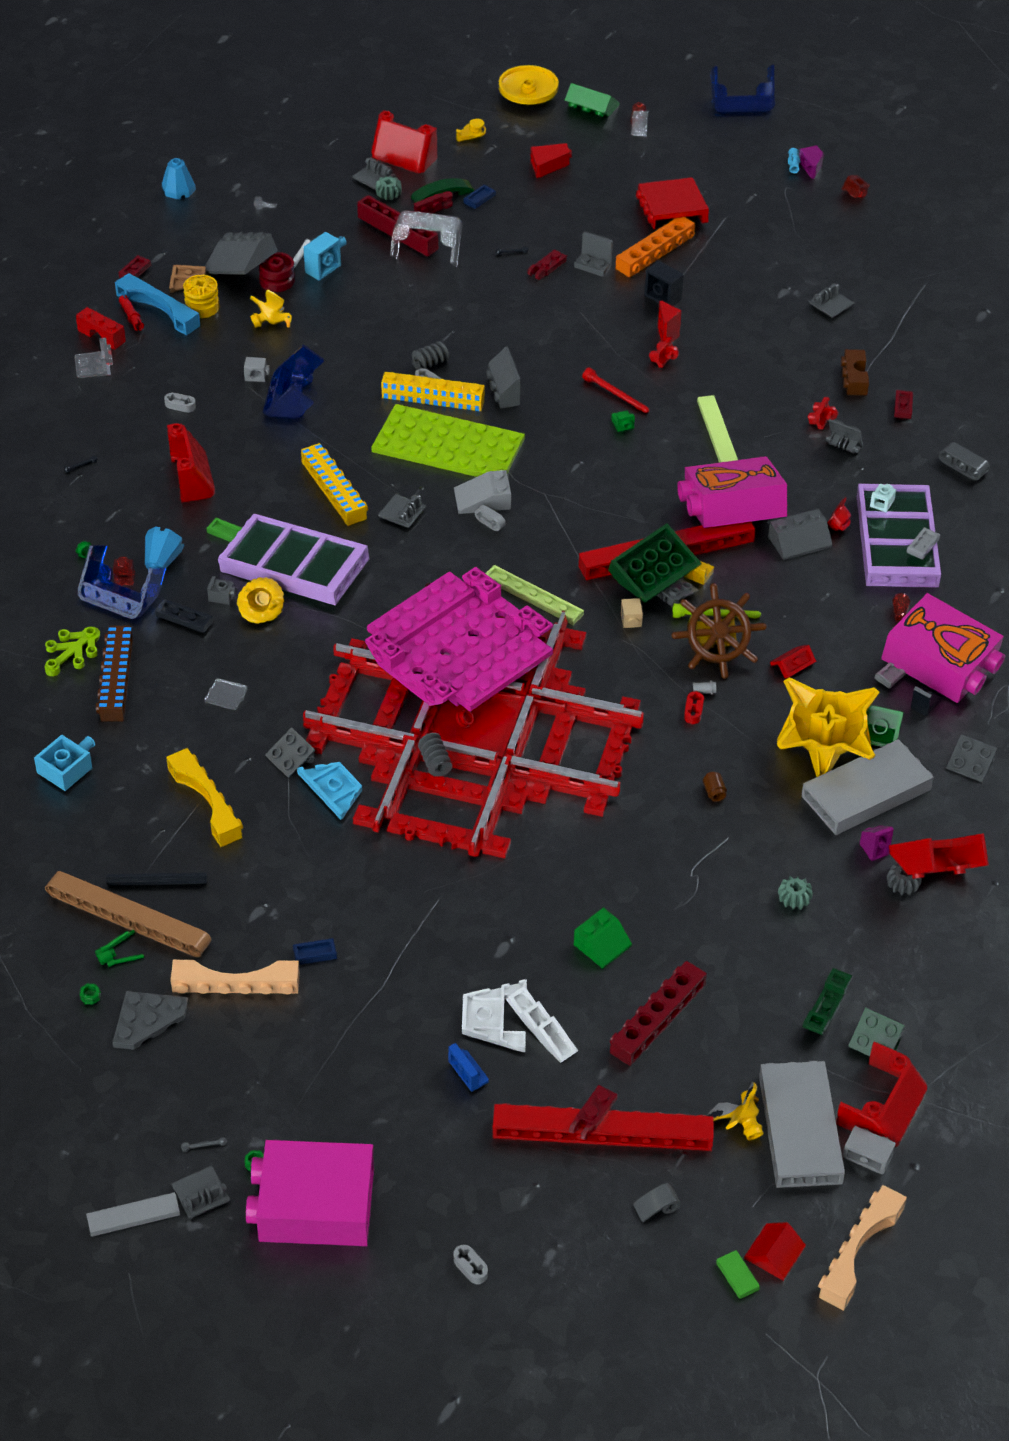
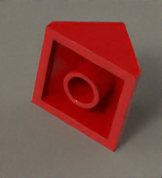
M659 301V336L663 342L667 337H672V342L680 337L682 311L664 301Z
M788 1222L766 1223L744 1256V1259L784 1281L804 1251L806 1244Z

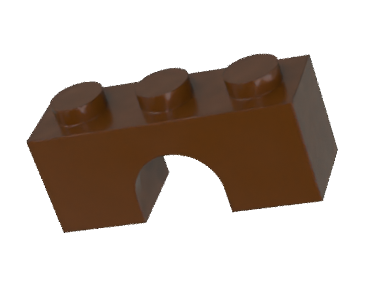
M845 349L844 356H841V366H844L842 367V377H845L843 388H846L847 395H867L869 378L868 372L865 371V350Z

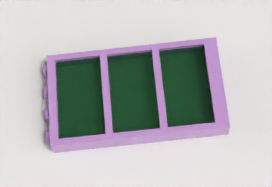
M858 484L857 505L866 586L939 587L941 569L937 543L923 560L907 553V548L924 527L935 532L929 485L890 484L896 489L895 500L888 511L883 512L870 507L872 493L875 492L879 484ZM878 500V502L885 503L883 500Z
M253 514L246 521L243 528L238 531L232 542L228 544L224 552L219 555L218 563L223 573L251 581L258 577H267L278 582L282 590L336 605L368 562L369 552L367 545Z

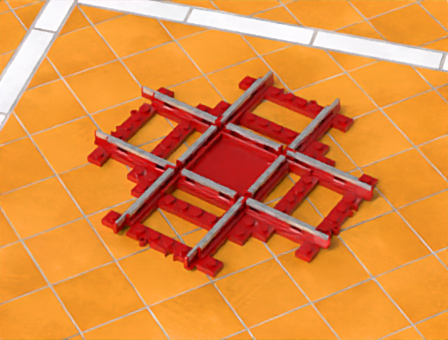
M562 611L558 623L555 622L552 629L538 637L552 649L555 644L553 655L518 678L527 681L526 687L525 683L512 682L473 709L471 712L474 716V721L468 728H462L456 721V713L461 709H467L461 704L456 706L447 700L442 704L432 706L422 701L410 732L393 730L409 689L377 664L365 641L351 638L348 646L338 643L334 644V656L348 659L350 664L341 662L337 669V674L329 676L330 687L325 698L320 699L321 706L325 707H317V713L305 710L303 712V727L310 729L306 741L316 750L314 753L322 754L328 741L360 747L362 751L359 755V763L375 766L371 775V781L388 784L378 808L358 805L353 817V824L369 827L374 832H379L384 818L390 819L387 832L400 835L405 833V839L408 841L413 840L416 835L419 839L439 843L441 847H443L445 842H451L452 849L461 848L468 850L470 856L477 857L482 850L483 854L506 858L511 845V839L494 835L502 810L522 814L527 800L546 804L550 791L554 790L587 798L584 813L603 817L609 795L617 797L620 794L621 783L615 781V777L619 778L622 776V767L620 765L624 753L629 751V745L624 743L631 744L632 737L630 735L632 727L640 729L644 723V713L639 711L641 700L622 696L620 704L584 697L586 688L569 685L572 671L556 668L563 647L582 650L587 632L566 628L568 621L565 611ZM358 673L392 680L373 725L339 718ZM539 712L556 716L540 761L522 758ZM576 720L611 728L596 774L560 766ZM438 733L451 759L452 768L491 776L488 786L444 776L437 777L430 773L417 771L419 762H425L418 748L420 739L426 734ZM408 789L482 805L473 830L400 814L399 811Z

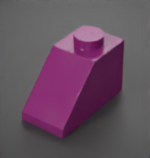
M817 145L802 148L799 154L801 166L812 179L818 174L824 159V153Z
M879 825L862 831L860 845L871 861L889 855L888 845H891L894 831L891 826Z

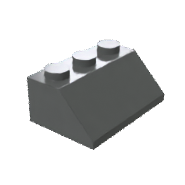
M505 347L488 363V370H486V378L490 380V389L494 391L495 402H498L500 408L520 405V377L509 348Z
M819 509L770 521L768 537L783 560L832 548L827 520Z

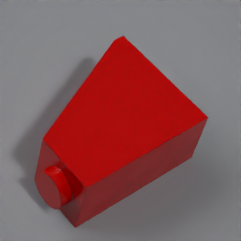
M567 143L531 147L530 160L536 178L570 165L572 151L568 148Z

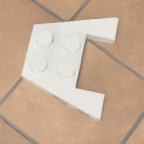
M520 980L518 984L509 985V983L503 984L501 988L493 990L487 988L463 994L462 1034L525 1052L526 1031H503L504 1000L523 986L527 989V980Z

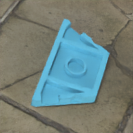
M340 762L328 765H315L314 769L304 770L303 767L297 768L298 775L340 820L344 818L362 792V785Z

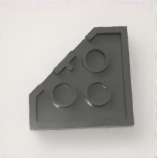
M126 991L112 1042L113 1048L135 1050L141 1046L143 1041L150 1037L153 1039L165 1032L167 1027L175 1022L178 1024L185 1020L189 998Z

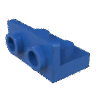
M456 1043L448 1047L449 1063L471 1092L489 1083V1078L467 1050L460 1049Z

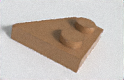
M174 265L169 286L170 293L183 290V284L189 277L206 275V266Z

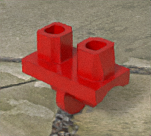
M667 337L664 342L659 341L656 347L657 351L649 353L651 362H657L658 368H663L669 359L674 360L679 356L677 346L672 344V337Z
M824 397L822 402H815L813 405L814 413H809L808 415L809 424H817L818 429H824L829 419L835 420L838 416L836 407L829 406V397Z

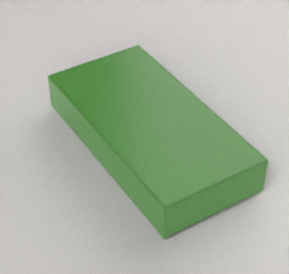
M215 518L206 529L207 533L232 542L242 527Z
M737 1250L717 1259L716 1264L739 1299L760 1289V1285Z

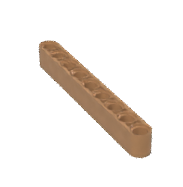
M57 871L45 886L46 892L56 899L127 929L135 930V932L191 956L200 957L211 943L210 935L201 929L67 873Z

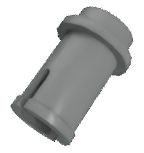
M712 680L704 683L693 682V692H700L701 694L710 693L713 695V693H716V682H712Z

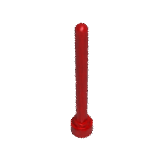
M588 367L584 371L582 378L585 381L597 383L643 413L649 412L647 406L598 377L596 371Z

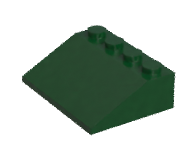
M666 523L611 560L608 571L620 585L646 603L692 572L702 563Z

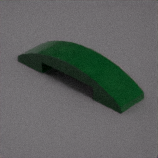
M442 179L421 187L411 194V198L416 203L447 191H457L459 195L472 193L474 188L465 179Z
M832 968L825 981L824 989L803 1022V1028L821 1035L826 1031L843 1000L852 975Z

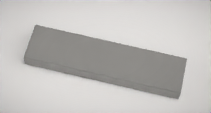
M174 1192L87 1213L86 1215L90 1234L93 1237L179 1216L180 1211Z

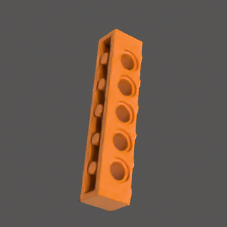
M685 217L675 218L617 255L616 270L630 278L691 239L695 234V223Z

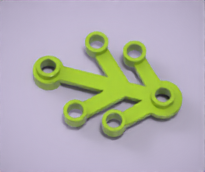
M87 627L82 632L71 633L66 629L60 630L58 632L60 641L79 640L66 643H56L54 640L47 641L45 643L47 652L65 651L56 659H49L45 663V672L48 676L58 675L61 671L60 665L74 653V668L82 669L85 666L82 646L88 643L86 655L89 658H95L98 655L95 643L99 640L100 630L96 627Z

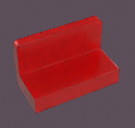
M803 645L791 649L772 660L770 664L771 666L779 665L784 678H789L815 663L816 659L810 646Z

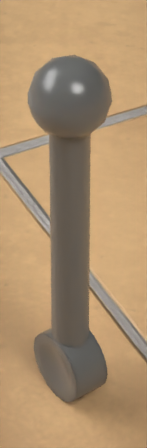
M221 1137L219 1140L195 1144L184 1142L181 1145V1149L183 1152H188L191 1148L217 1144L224 1146L227 1144V1139Z

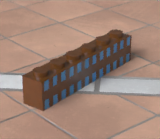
M109 626L108 633H105L106 647H103V658H105V661H101V671L103 674H100L99 682L101 688H98V700L100 702L96 703V713L100 714L101 722L124 721L133 645L131 626Z

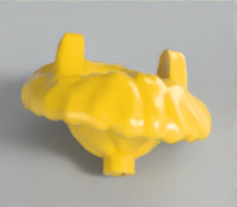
M267 577L252 579L238 594L237 606L239 612L247 621L256 624L272 621L282 612L284 592L281 586L278 585V582Z

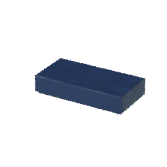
M482 185L466 196L464 203L476 209L494 197L496 190Z
M334 938L293 945L295 961H299V965L337 959Z

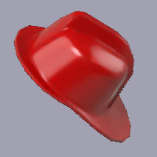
M846 497L838 504L827 522L828 526L836 531H844L851 523V513L844 505Z

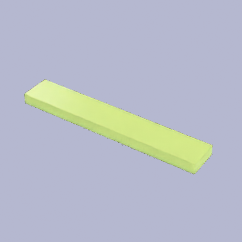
M715 396L698 397L697 403L719 463L738 460Z
M493 565L485 573L500 584L501 589L560 618L562 611H565L567 621L572 625L584 615V610L496 565Z

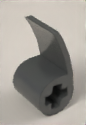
M665 1183L646 1193L633 1205L641 1221L644 1223L660 1210L666 1214L676 1211L681 1206V1202L672 1185Z

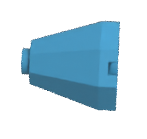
M179 158L169 161L164 174L162 189L167 197L181 199V196L185 195L186 198L190 197L196 190L195 183L184 161Z
M154 527L146 533L145 565L151 573L163 572L183 550L184 543H182V537L170 529L165 528L164 531H160L161 527Z

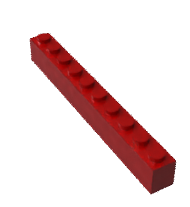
M752 522L707 528L700 525L674 532L694 555L754 542L755 528ZM643 539L579 553V568L585 580L611 575L608 571L611 560Z
M506 1103L494 1104L493 1138L712 1151L713 1116L610 1110L597 1129L593 1130L590 1136L584 1140L581 1138V1133L585 1125L581 1124L574 1134L569 1132L570 1125L581 1109L573 1107L520 1106Z

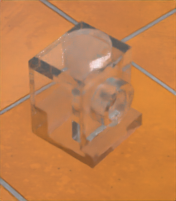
M633 111L631 135L646 136L648 112Z

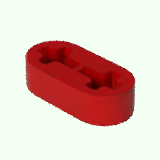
M690 692L687 696L684 719L689 724H697L701 721L704 696L700 692Z

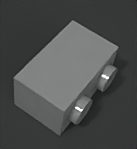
M854 1126L845 1144L842 1158L884 1175L893 1156L896 1143L886 1137L871 1133L865 1128Z

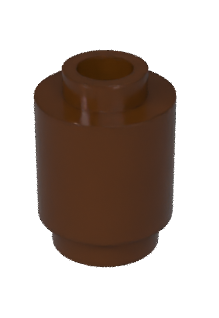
M718 772L707 773L703 778V783L708 797L715 802L723 800L726 797L727 789L721 774Z

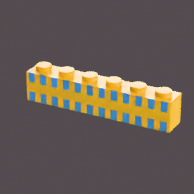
M385 372L381 382L382 398L480 412L485 401V385L394 372Z
M320 443L301 449L303 465L347 526L366 520L368 511L366 502L361 500L358 491L353 489L350 480L345 478L341 469L339 470L335 460L329 456L327 449H324Z

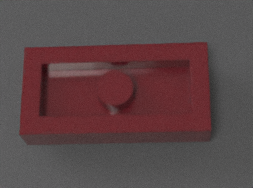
M137 255L118 272L119 278L128 273L139 277L151 266V260Z
M896 390L894 417L911 419L913 392Z

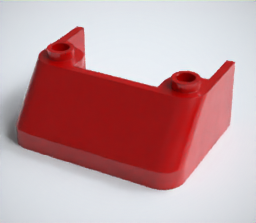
M984 833L953 839L932 840V838L888 845L889 854L907 875H912V879L925 877L924 874L947 871H954V875L966 873V869L989 865Z
M874 1042L872 1044L869 1065L892 1074L899 1079L885 1105L876 1101H870L863 1106L862 1110L840 1102L836 1125L851 1132L854 1126L865 1128L871 1133L890 1139L896 1143L895 1147H897L901 1143L926 1095L927 1083L906 1055Z

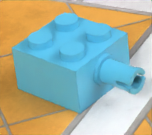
M324 232L305 245V273L317 280H321L340 267V248L347 244L346 239L342 236L336 238Z
M60 735L34 757L37 773L66 791L92 769L91 756L88 751L95 746L94 740L87 736L77 745L65 736Z

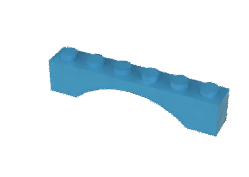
M128 273L115 282L117 296L123 295L125 298V295H127L130 302L146 303L160 308L172 319L174 328L187 336L200 327V316L197 311L140 280L138 277Z

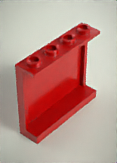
M693 177L638 184L636 198L640 201V207H643L644 215H647L648 223L651 224L653 229L656 228V220L696 215L699 216L702 223H708L709 208Z

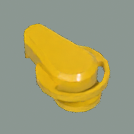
M477 118L472 119L464 129H456V140L460 142L483 136L486 133L484 121Z

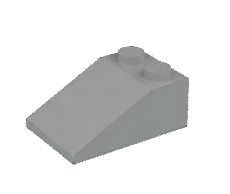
M506 470L489 471L454 487L458 514L475 513V510L482 505L494 511L511 509V490Z

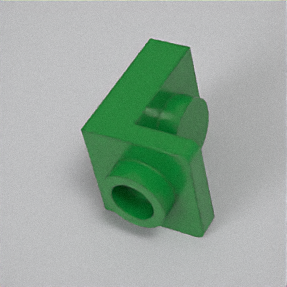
M628 410L611 414V420L618 432L634 429L635 416L634 414H629Z

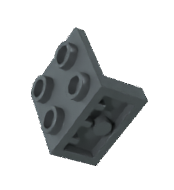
M584 231L582 234V254L575 261L574 267L603 277L612 266L613 241Z

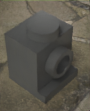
M212 576L207 588L208 601L230 605L232 598H235L237 593L234 582L216 579V576Z

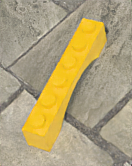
M188 748L167 756L168 770L175 781L195 789L210 804L212 808L211 832L219 846L223 847L241 839V830L243 829L241 820L235 818L232 807L226 805L223 794L221 792L218 793L212 779L209 780L203 766L200 767L196 755L191 754Z

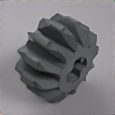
M898 863L892 865L889 873H887L888 887L893 888V893L900 892L901 896L904 893L910 896L912 892H917L922 878L912 879V875H907Z

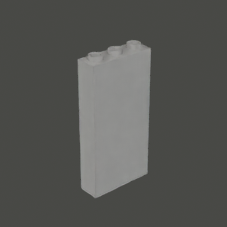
M899 739L874 750L875 757L871 760L859 757L803 783V799L835 835L931 790L934 778L932 773L921 764L918 758H915L908 747L903 745Z
M825 1061L761 1064L759 1080L776 1188L843 1184L845 1170Z

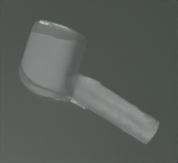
M255 197L254 206L256 209L263 207L276 208V204L263 202L261 197Z

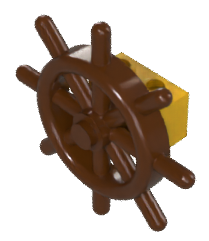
M712 583L710 585L712 600L701 604L698 608L686 599L681 600L680 604L692 615L688 621L687 631L673 632L671 637L673 639L688 638L691 648L696 653L688 664L689 669H694L701 659H704L708 662L719 663L721 677L727 679L729 676L727 662L734 660L741 654L753 663L758 661V657L748 650L747 646L750 642L751 632L766 630L767 625L765 623L750 624L747 614L742 609L750 599L749 593H744L737 603L719 599L717 584ZM713 608L714 620H711L703 613ZM720 608L730 611L724 619H721ZM735 616L738 618V620L740 621L741 625H736V626H735V623H734V618H735ZM736 633H742L740 642L736 639ZM715 644H717L718 654L709 652V649L713 648ZM733 646L735 650L726 654L725 647Z

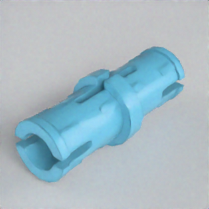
M791 148L788 152L789 170L791 173H797L799 171L800 158L798 150Z

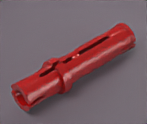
M123 295L120 296L119 303L123 307L129 323L133 325L136 331L138 329L141 331L144 328V323L141 321L140 314L134 309L127 295H125V298Z

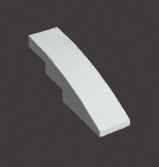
M525 986L506 998L528 1029L560 1063L578 1051L555 1017H550L539 1001L535 1002Z

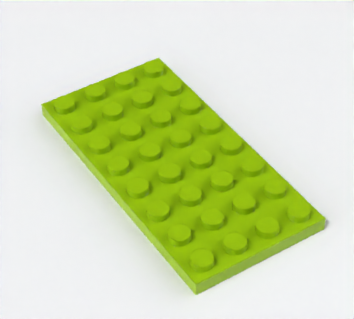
M395 404L372 445V452L478 477L489 471L506 470L508 473L525 439V434Z

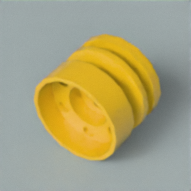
M208 275L189 277L183 284L185 305L197 311L200 318H208L215 315L220 308L217 281Z

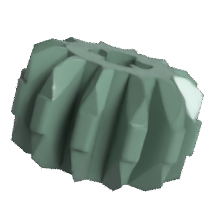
M385 176L376 181L377 196H380V199L385 198L386 201L388 199L393 200V198L397 199L401 195L402 184L397 177Z
M789 876L788 880L783 879L778 888L780 902H783L785 907L791 906L792 910L795 907L801 910L803 906H808L813 896L811 884L807 883L806 878L800 880L799 876L796 879H793L791 876Z

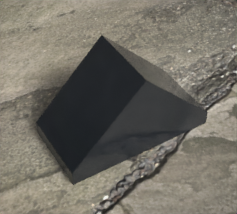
M915 686L910 708L927 716L941 701L942 697L927 689Z

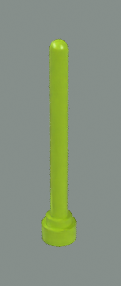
M680 603L673 604V618L692 615ZM713 609L703 613L706 616H714ZM720 609L721 617H726L730 612L726 609ZM744 610L748 618L761 617V612Z

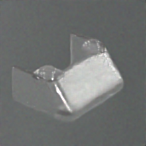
M403 211L400 213L393 229L390 256L397 259L399 242L409 236L410 228L441 232V242L445 246L452 247L450 263L453 266H457L462 232V222L458 217L415 211Z

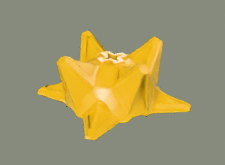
M790 677L783 681L793 705L777 738V746L780 749L799 746L806 748L810 753L816 777L831 771L839 756L849 751L869 760L875 757L871 747L866 713L880 693L875 687L844 693L842 691H825L824 689L815 690Z

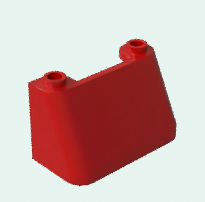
M383 110L378 117L372 145V157L415 173L425 172L437 160V128L425 124L416 130L393 122V113Z
M179 423L167 425L171 461L175 462V460H178L177 470L181 502L211 498L215 494V486L206 451L184 425Z

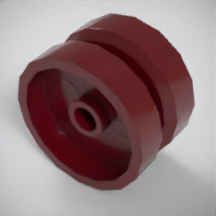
M276 252L258 265L260 284L265 290L282 292L294 285V260L290 255Z

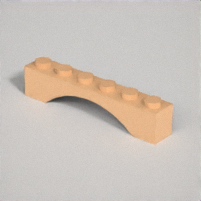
M173 960L171 972L172 993L298 994L299 961H276L257 971L231 974L211 970L200 965L195 960Z
M882 1185L879 1192L874 1191L869 1202L871 1203L870 1207H865L859 1219L861 1222L859 1225L854 1224L849 1234L850 1240L848 1242L844 1241L839 1250L841 1255L838 1259L834 1258L832 1260L828 1276L824 1275L818 1285L821 1288L819 1298L843 1311L845 1310L855 1292L857 1283L854 1273V1259L858 1250L872 1235L896 1224L905 1208L906 1196Z

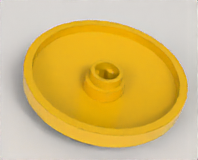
M534 65L516 66L506 70L500 76L499 91L506 99L515 103L539 104L552 99L557 94L558 79L553 72L543 67Z

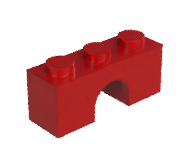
M88 307L76 315L79 332L89 337L98 332L102 338V344L114 350L126 342L123 325Z

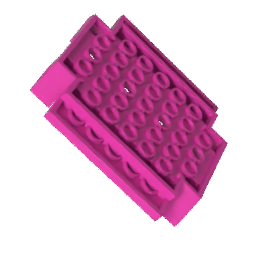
M477 567L462 575L464 582L449 571L367 625V631L372 635L365 639V643L377 664L429 706L442 704L449 700L456 706L461 704L471 712L553 655V649L538 638L552 629L553 624L528 605L521 610L516 608L501 596V585Z

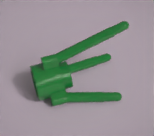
M135 930L126 931L107 945L95 950L100 964L104 965L107 963L108 967H111L118 963L144 958V954L113 959L116 957L113 947L133 935Z

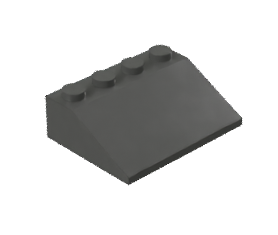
M226 233L223 236L224 238L218 241L206 264V274L248 273L278 251L271 233Z

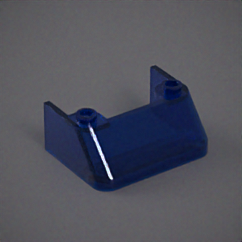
M774 65L767 67L768 82L760 83L757 86L756 95L727 96L726 87L723 84H718V66H714L711 69L715 109L720 113L767 112L772 110L775 106Z
M303 344L273 373L263 413L268 417L301 418L305 411L314 404L313 400L302 393L303 388L306 384L309 385L313 381L314 370L325 359Z
M90 545L77 590L79 598L130 619L140 618L159 596L166 568H149L146 582L139 593L111 582L113 576L110 566L103 564L107 546Z

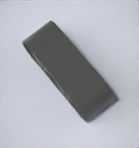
M955 442L950 443L939 452V458L944 464L972 480L980 479L990 470V465L985 459Z

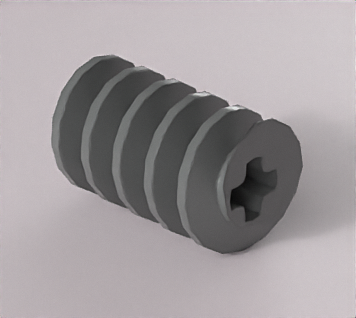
M441 341L412 352V362L416 370L421 369V367L426 369L427 365L428 367H432L433 364L437 365L438 360L442 363L444 359H450L449 351Z
M436 732L423 736L418 743V748L421 751L428 772L437 777L446 775L451 771L452 763H450L451 759L443 745L441 736Z

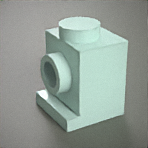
M879 484L875 492L872 493L870 507L887 512L895 500L896 489L890 484ZM878 500H883L885 503L878 502Z

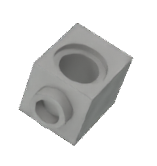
M246 357L244 364L245 381L265 382L266 375H269L270 371L266 358Z

